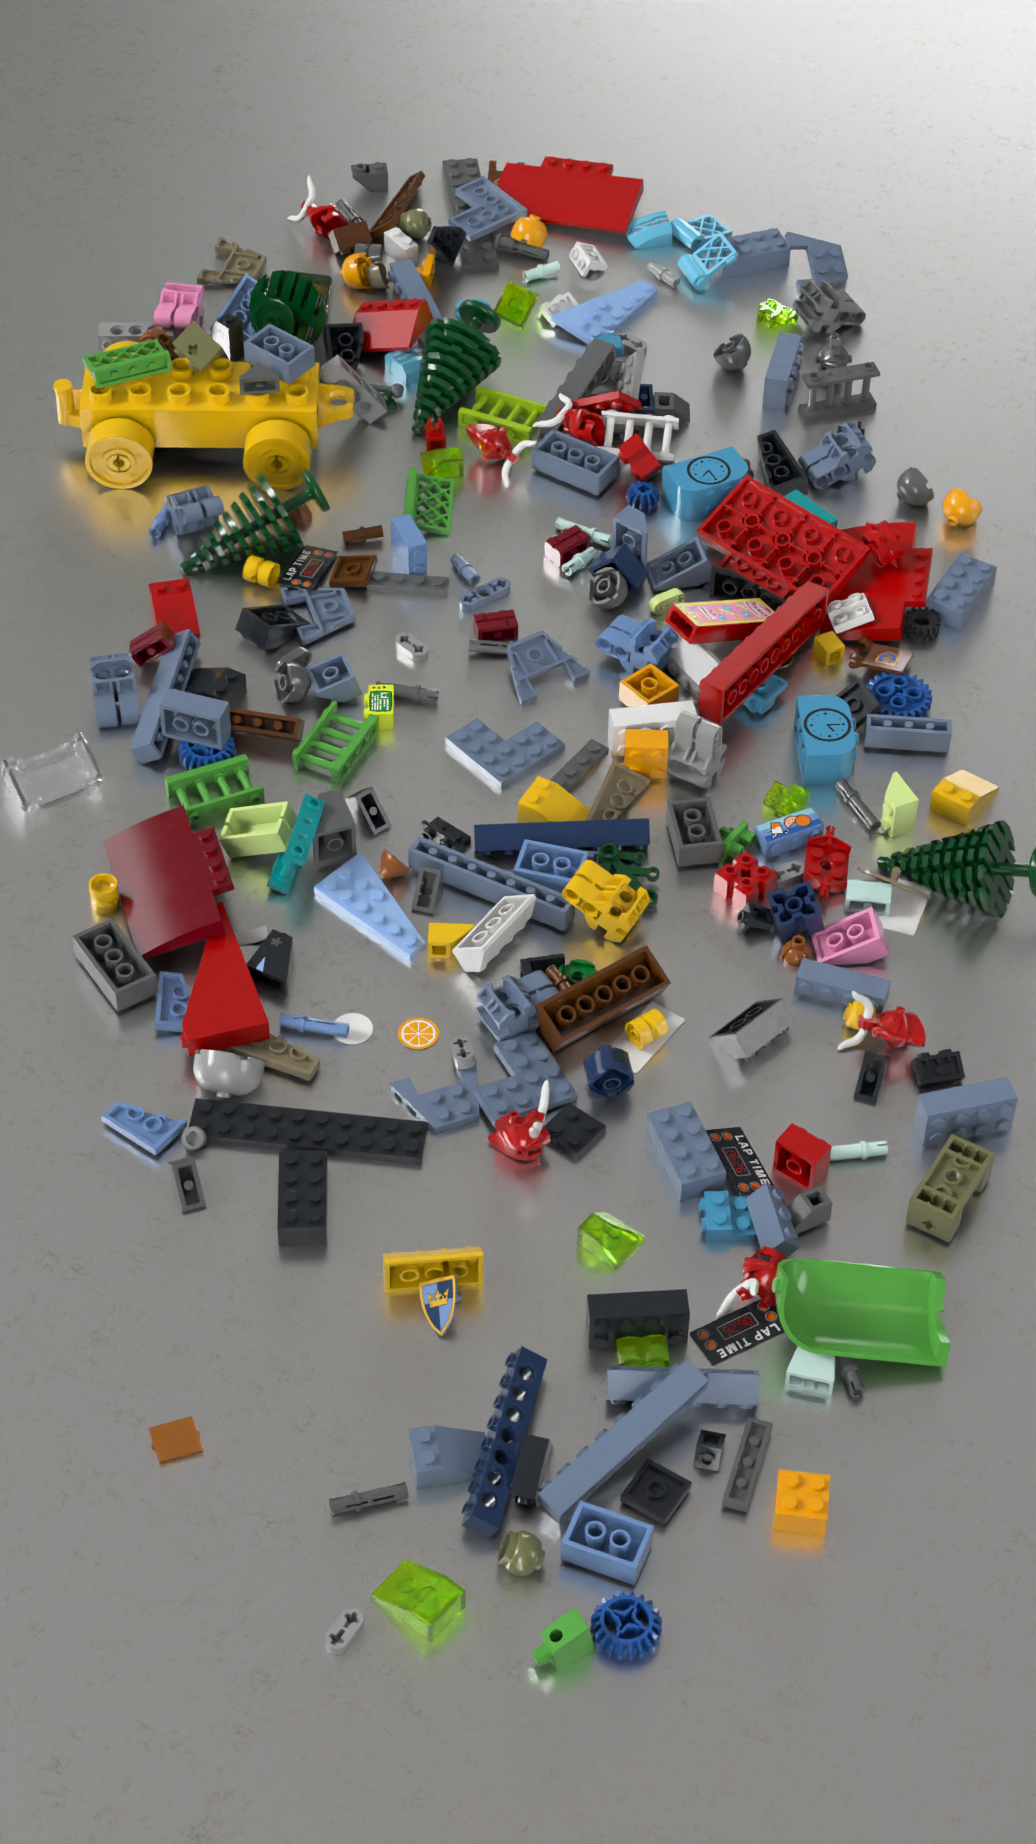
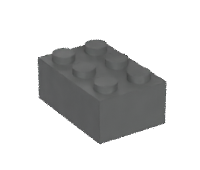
M710 797L667 801L666 822L678 866L721 862L723 843Z

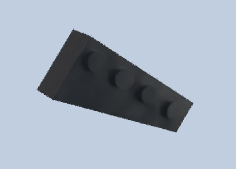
M776 430L758 435V454L767 487L782 496L796 489L802 494L808 495V477Z

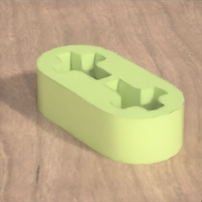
M673 588L654 596L650 600L648 607L655 615H662L669 612L672 603H684L686 595L679 588Z

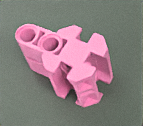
M167 282L165 288L161 291L160 303L154 312V326L172 328L174 325L175 329L185 330L192 321L200 326L205 314V305H203L205 297L204 286Z

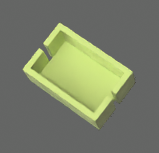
M288 801L230 808L225 821L226 825L223 827L219 841L229 858L285 852L297 816Z

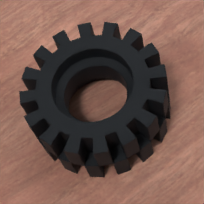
M913 607L911 610H907L904 618L903 633L906 634L907 638L912 637V641L916 639L920 643H922V640L925 643L929 642V639L933 641L935 637L937 638L940 630L941 618L939 614L934 613L935 610L933 609L929 611V607H925V609Z

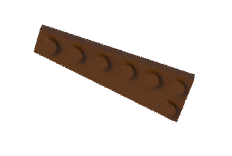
M422 171L413 174L406 180L371 227L369 232L372 239L376 237L379 239L384 236V232L395 227L398 228L401 214L406 210L425 178V174Z

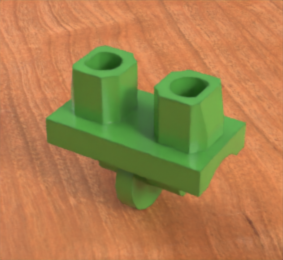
M743 820L735 829L733 827H721L719 829L723 843L722 859L726 860L729 856L736 858L745 850V847L741 845L742 843L748 847L755 843L756 834L748 830V822Z

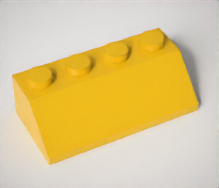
M481 1246L383 1254L385 1292L419 1290V1283L454 1274L456 1275L457 1287L483 1285L484 1254Z

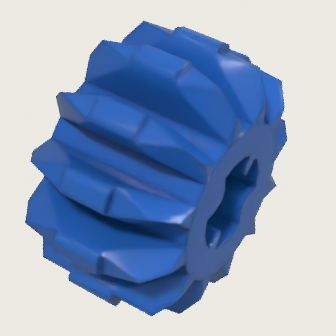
M637 481L636 484L630 485L626 498L629 506L637 510L639 509L641 512L643 510L650 512V509H656V505L660 501L658 486L653 485V482Z

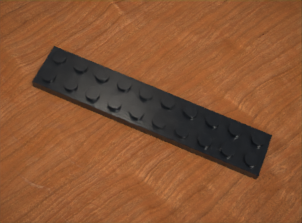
M195 1098L189 1127L198 1126L205 1131L207 1143L284 1151L327 1150V1155L420 1165H422L428 1132V1122L201 1098Z

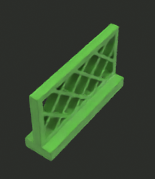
M157 339L82 357L83 363L92 375L97 389L172 371L170 353L168 350L163 349Z
M410 467L406 483L403 515L410 514L414 522L422 519L425 524L415 523L420 531L449 536L455 480L418 474L417 468ZM419 481L427 482L429 485L424 486ZM440 485L450 486V488L444 490ZM434 488L439 493L433 494L429 490ZM424 493L428 498L423 499L419 495ZM444 497L448 501L443 503L438 498ZM433 501L437 506L432 507L428 503ZM423 506L427 510L421 512L418 508ZM442 509L446 514L440 515L437 511ZM432 514L436 519L430 520L427 516ZM441 522L446 528L438 527L436 524Z

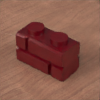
M577 525L569 529L566 528L560 534L549 537L544 545L545 557L560 567L569 562L575 554L583 552L590 546V535L582 531Z
M514 609L473 615V631L476 639L491 641L518 639V622Z
M163 621L130 641L129 652H131L132 659L142 668L174 648L175 634Z

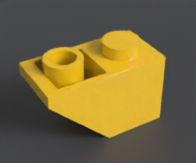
M429 923L428 958H452L455 956L452 950L474 928V924Z

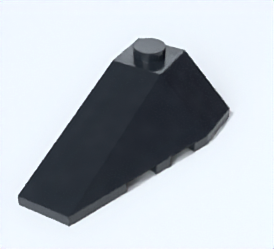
M433 226L427 240L428 253L435 254V261L453 267L467 233L459 226Z

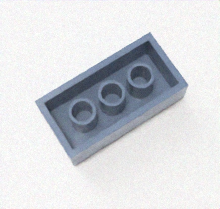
M778 228L728 237L726 239L739 255L729 266L727 264L717 273L721 280L789 267L791 250H788L786 240ZM721 239L717 242L715 247H721L723 240ZM724 251L723 257L728 256L732 252ZM713 252L711 258L718 257L719 252Z
M779 332L765 376L762 408L785 412L786 405H790L792 393H794L799 370H801L803 359H800L804 350V344L801 343V335Z
M552 429L532 449V468L599 495L618 475L619 456Z
M960 553L927 597L925 607H929V611L933 609L935 610L934 613L939 614L941 625L960 632L994 586L997 567Z
M1008 1077L919 1094L914 1127L923 1146L947 1141L951 1134L963 1138L983 1135L997 1130L1003 1131L1007 1128H1012L1018 1098Z
M691 1101L647 1113L646 1133L680 1202L704 1196V1191L725 1190L726 1170Z

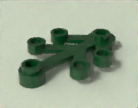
M606 843L598 850V859L603 863L602 868L610 873L612 865L617 870V874L626 875L632 879L629 885L635 891L640 886H643L634 876L646 877L650 882H656L659 879L660 871L658 868L641 867L646 863V855L643 852L619 851L612 843ZM641 857L643 860L637 861L636 858ZM620 860L633 861L635 866L624 865ZM653 872V873H656L657 875H656V876H650L649 874ZM645 889L653 901L647 905L646 909H652L658 903V894L652 889Z

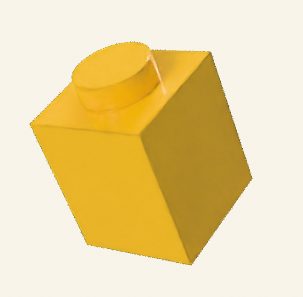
M833 631L815 636L813 653L825 667L843 661L845 646Z

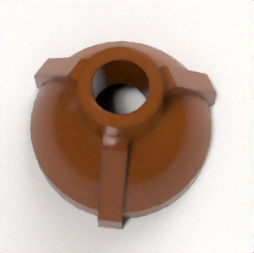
M306 504L288 513V517L293 522L295 528H305L312 522V512Z
M386 849L382 852L380 863L382 870L379 873L388 881L391 878L402 876L409 872L410 869Z
M796 935L782 947L780 959L790 966L800 967L803 958L812 960L813 951L803 936Z

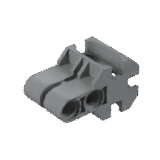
M685 710L682 711L677 718L675 740L668 753V759L673 760L667 766V772L704 789H708L712 784V777L718 778L725 765L726 758L721 757L727 748V745L722 743L723 728L710 721H702L701 717Z

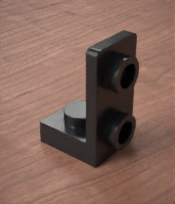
M552 954L520 959V978L538 970L546 973L545 970L551 965H556L558 968L562 964L565 966V955Z

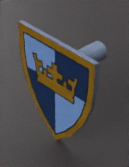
M455 1274L419 1283L421 1304L425 1316L432 1328L441 1336L445 1334L453 1319L456 1302L462 1300V1294L457 1292Z

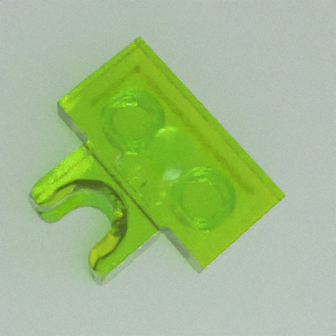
M768 299L758 305L757 322L770 323L768 324L769 329L777 326L778 322L787 326L798 320L796 312L789 307L779 304L774 299Z
M774 781L771 790L766 793L763 804L775 810L774 816L780 818L802 810L811 792L794 783L788 789V786Z

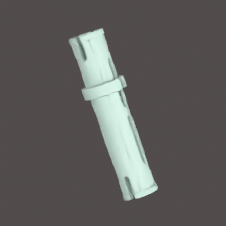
M558 517L555 522L559 524L555 525V529L561 531L577 525L582 531L590 535V543L595 542L608 548L612 544V541L609 539L612 540L613 536L600 532L595 527L589 528L562 517Z
M859 1141L857 1144L832 1146L830 1161L852 1158L865 1160L871 1156L888 1155L887 1141L867 1143Z

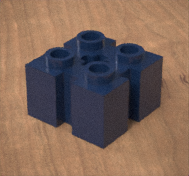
M810 881L793 885L792 891L785 892L783 888L767 893L782 943L792 940L794 936L804 931L807 932V935L825 930Z

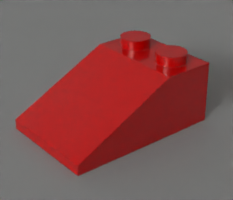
M189 578L149 583L150 604L155 625L163 621L174 634L190 629L196 637H199V624Z

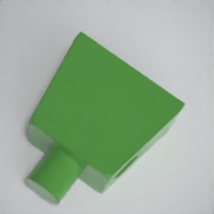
M575 1607L540 1632L543 1645L530 1653L538 1666L551 1659L557 1668H561L594 1651L595 1648L590 1629Z

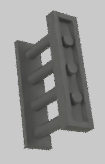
M866 362L802 374V379L809 389L808 403L799 404L798 407L804 422L876 410L877 403L869 390L871 378L880 376V371L874 362ZM863 379L862 393L851 395L853 381ZM845 382L844 396L834 398L835 384ZM827 386L826 400L816 401L817 387Z

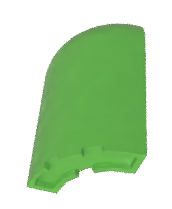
M791 1258L778 1263L776 1277H774L772 1283V1291L776 1297L777 1313L785 1333L798 1347L821 1355L939 1367L947 1366L951 1343L946 1334L945 1323H940L939 1312L944 1311L946 1279L941 1272L815 1258Z

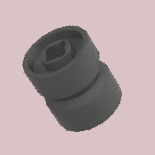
M362 243L355 244V253L365 252L367 253L365 256L367 258L370 257L372 262H382L381 244H371L370 247Z

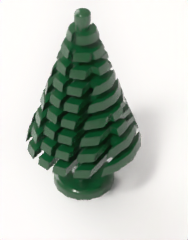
M290 270L272 271L271 278H267L265 274L257 281L250 296L249 309L254 331L257 333L268 324H271L295 337L297 336V338L308 342L311 338L310 344H313L325 326L332 278L328 275L324 276Z
M469 299L462 301L458 310L459 316L465 323L450 318H443V320L436 318L431 320V323L428 322L416 393V410H414L413 414L415 422L411 427L415 434L422 433L424 424H428V418H431V422L434 423L435 419L441 417V414L447 412L450 407L455 405L467 393L471 392L501 365L498 349L490 344L491 340L483 334L496 332L501 325V319L486 304Z
M305 468L300 473L306 489L282 504L265 477L259 472L255 479L269 506L252 482L248 484L247 489L262 516L260 517L247 495L242 491L239 499L252 522L249 523L238 504L234 501L231 509L241 528L237 527L230 514L226 511L222 517L231 534L228 536L221 523L217 520L214 527L221 541L217 542L212 532L209 531L206 537L211 547L207 549L204 542L200 540L197 545L201 553L197 555L192 550L189 553L191 559L180 563L181 571L187 574L195 567L199 571L205 570L202 565L204 561H207L211 568H216L218 566L213 559L215 555L218 556L223 565L230 564L223 552L228 549L236 563L243 562L234 545L238 544L248 559L253 553L245 538L249 539L260 557H267L265 549L255 532L259 533L273 555L280 554L266 526L269 527L285 552H291L292 548L282 528L298 550L304 549L305 546L293 522L288 517V513L310 500H314L321 511L326 512L330 510L323 492L309 470Z
M1004 820L981 826L976 831L973 828L965 833L961 832L954 836L941 838L942 841L933 840L929 844L919 845L916 848L910 847L905 849L903 853L901 851L891 854V858L881 856L877 859V867L879 869H889L892 874V869L899 867L902 870L901 876L904 880L913 881L918 886L923 884L930 891L938 892L940 895L950 897L954 901L973 906L976 910L983 913L986 912L995 918L1000 917L999 914H1004L1007 909L1005 903H1010L1012 896L1010 890L1013 891L1015 881L1012 876L1029 877L1031 892L1036 897V847L1032 852L1029 864L1016 863L1010 851H1015L1014 838L1010 826Z

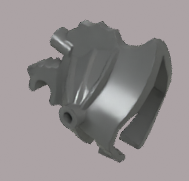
M837 332L831 333L829 344L820 351L818 356H815V363L819 364L818 371H823V367L834 369L845 367L848 363H852V355H849L842 346Z

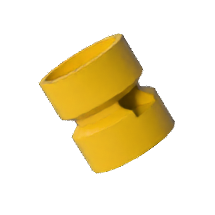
M251 555L247 559L243 568V578L253 583L258 582L259 585L267 588H273L280 575L279 564L269 560L264 562L263 558Z
M100 873L93 876L88 885L92 910L99 915L113 914L120 906L117 879L108 873Z
M654 1008L642 1014L641 1018L637 1017L625 1025L627 1037L637 1049L646 1047L651 1044L652 1040L656 1041L669 1032L666 1019L660 1011Z

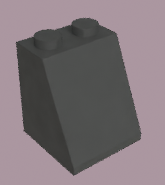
M340 789L318 794V799L326 803L313 839L314 864L318 865L357 855L356 824Z

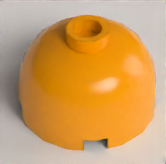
M530 214L529 217H521L515 222L510 236L520 242L522 239L528 245L543 247L547 238V228L540 221V217Z
M365 252L348 256L344 260L340 271L345 283L355 290L370 289L371 287L366 273L372 260L370 257L367 258L365 256L367 254Z
M953 488L947 493L943 501L942 511L950 525L967 527L980 517L983 508L975 497L970 499L967 496L968 492L958 488Z

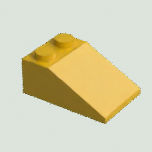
M961 769L943 778L932 790L929 809L967 827L997 793L999 787Z
M537 776L518 801L517 821L521 823L586 820L590 809L559 784Z

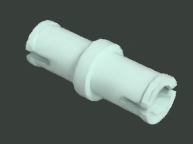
M557 260L545 265L539 264L536 268L523 271V278L526 283L538 278L544 279L547 275L560 272V264Z
M589 546L583 552L575 554L569 562L562 565V571L565 572L569 569L565 575L570 576L578 569H583L589 561L597 557L596 550L590 554L594 548Z

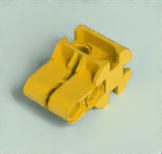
M585 860L562 891L564 899L585 914L584 917L588 926L595 930L600 925L608 931L604 938L611 942H621L624 939L625 935L631 930L651 901L647 890L640 886L635 891L628 886L632 879L620 874H614L613 876L591 860Z

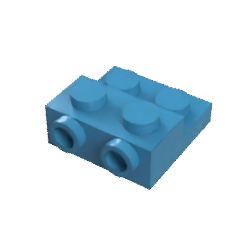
M772 674L742 704L746 705L753 713L759 712L763 714L774 705L775 698L787 689L788 681Z
M704 1191V1198L699 1199L700 1213H704L705 1218H701V1230L706 1232L707 1242L755 1241L756 1231L745 1199L748 1196L729 1197L728 1191Z

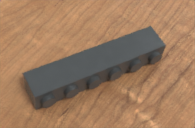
M594 337L592 342L586 346L582 357L577 359L573 370L567 374L563 385L558 387L554 398L548 402L544 413L539 415L537 422L553 419L559 407L563 409L565 403L560 400V393L570 398L571 401L590 397L617 357L615 345ZM560 422L552 427H539V431L544 435H547L552 429L563 433L565 425Z

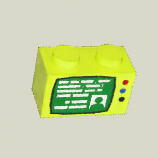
M368 685V693H364V706H368V708H364V721L372 714L378 716V729H394V685Z

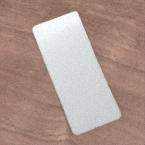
M266 925L248 931L234 932L239 946L265 940L268 936Z

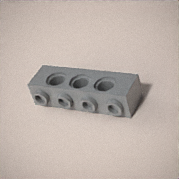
M99 322V351H104L108 346L117 342L134 341L139 343L141 335L155 327L166 331L167 335H170L171 339L175 341L174 325L172 328L154 326L153 322Z
M339 355L320 367V379L323 384L342 385L354 389V410L362 420L365 419L371 424L388 412L385 399Z

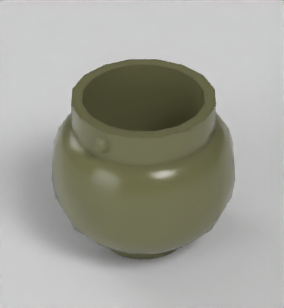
M411 209L401 214L400 230L411 239H422L427 235L428 231H431L432 221L425 211Z
M508 1531L500 1545L497 1562L500 1565H504L507 1571L513 1575L527 1576L534 1570L538 1571L544 1561L545 1551L542 1550L541 1541L533 1533L527 1531Z

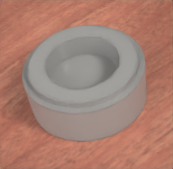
M198 1126L188 1127L184 1130L181 1137L183 1145L189 1150L202 1148L207 1139L205 1131Z

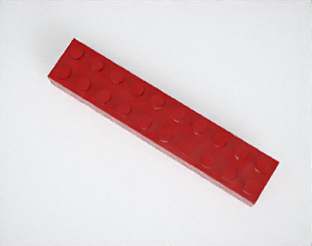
M807 581L791 597H788L786 602L778 607L770 617L768 616L765 622L756 627L749 637L747 636L738 647H735L729 656L725 657L717 667H714L711 673L702 678L699 684V716L718 724L724 722L826 623L829 589Z

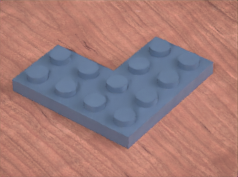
M482 176L455 189V195L472 208L449 218L448 225L461 227L467 233L465 238L472 242L517 221L521 217L527 216V209L486 177Z
M477 718L445 737V743L500 789L565 750V743L538 722L504 740Z
M536 1031L494 1043V1051L511 1077L475 1087L473 1090L474 1097L494 1127L496 1121L501 1116L509 1115L511 1111H517L519 1117H526L530 1111L538 1110L542 1087L546 1080L549 1081V1103L547 1110L566 1105L569 1102H575L578 1098L577 1092Z

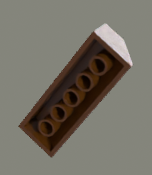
M646 945L537 1004L535 1008L541 1034L552 1051L556 1052L663 993L671 982Z

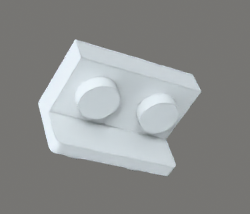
M577 241L570 252L569 257L581 276L586 277L590 269L605 272L608 267L595 245Z
M569 292L564 295L559 294L552 302L549 303L547 301L540 306L537 317L539 319L545 317L554 328L558 325L551 321L553 314L579 304Z

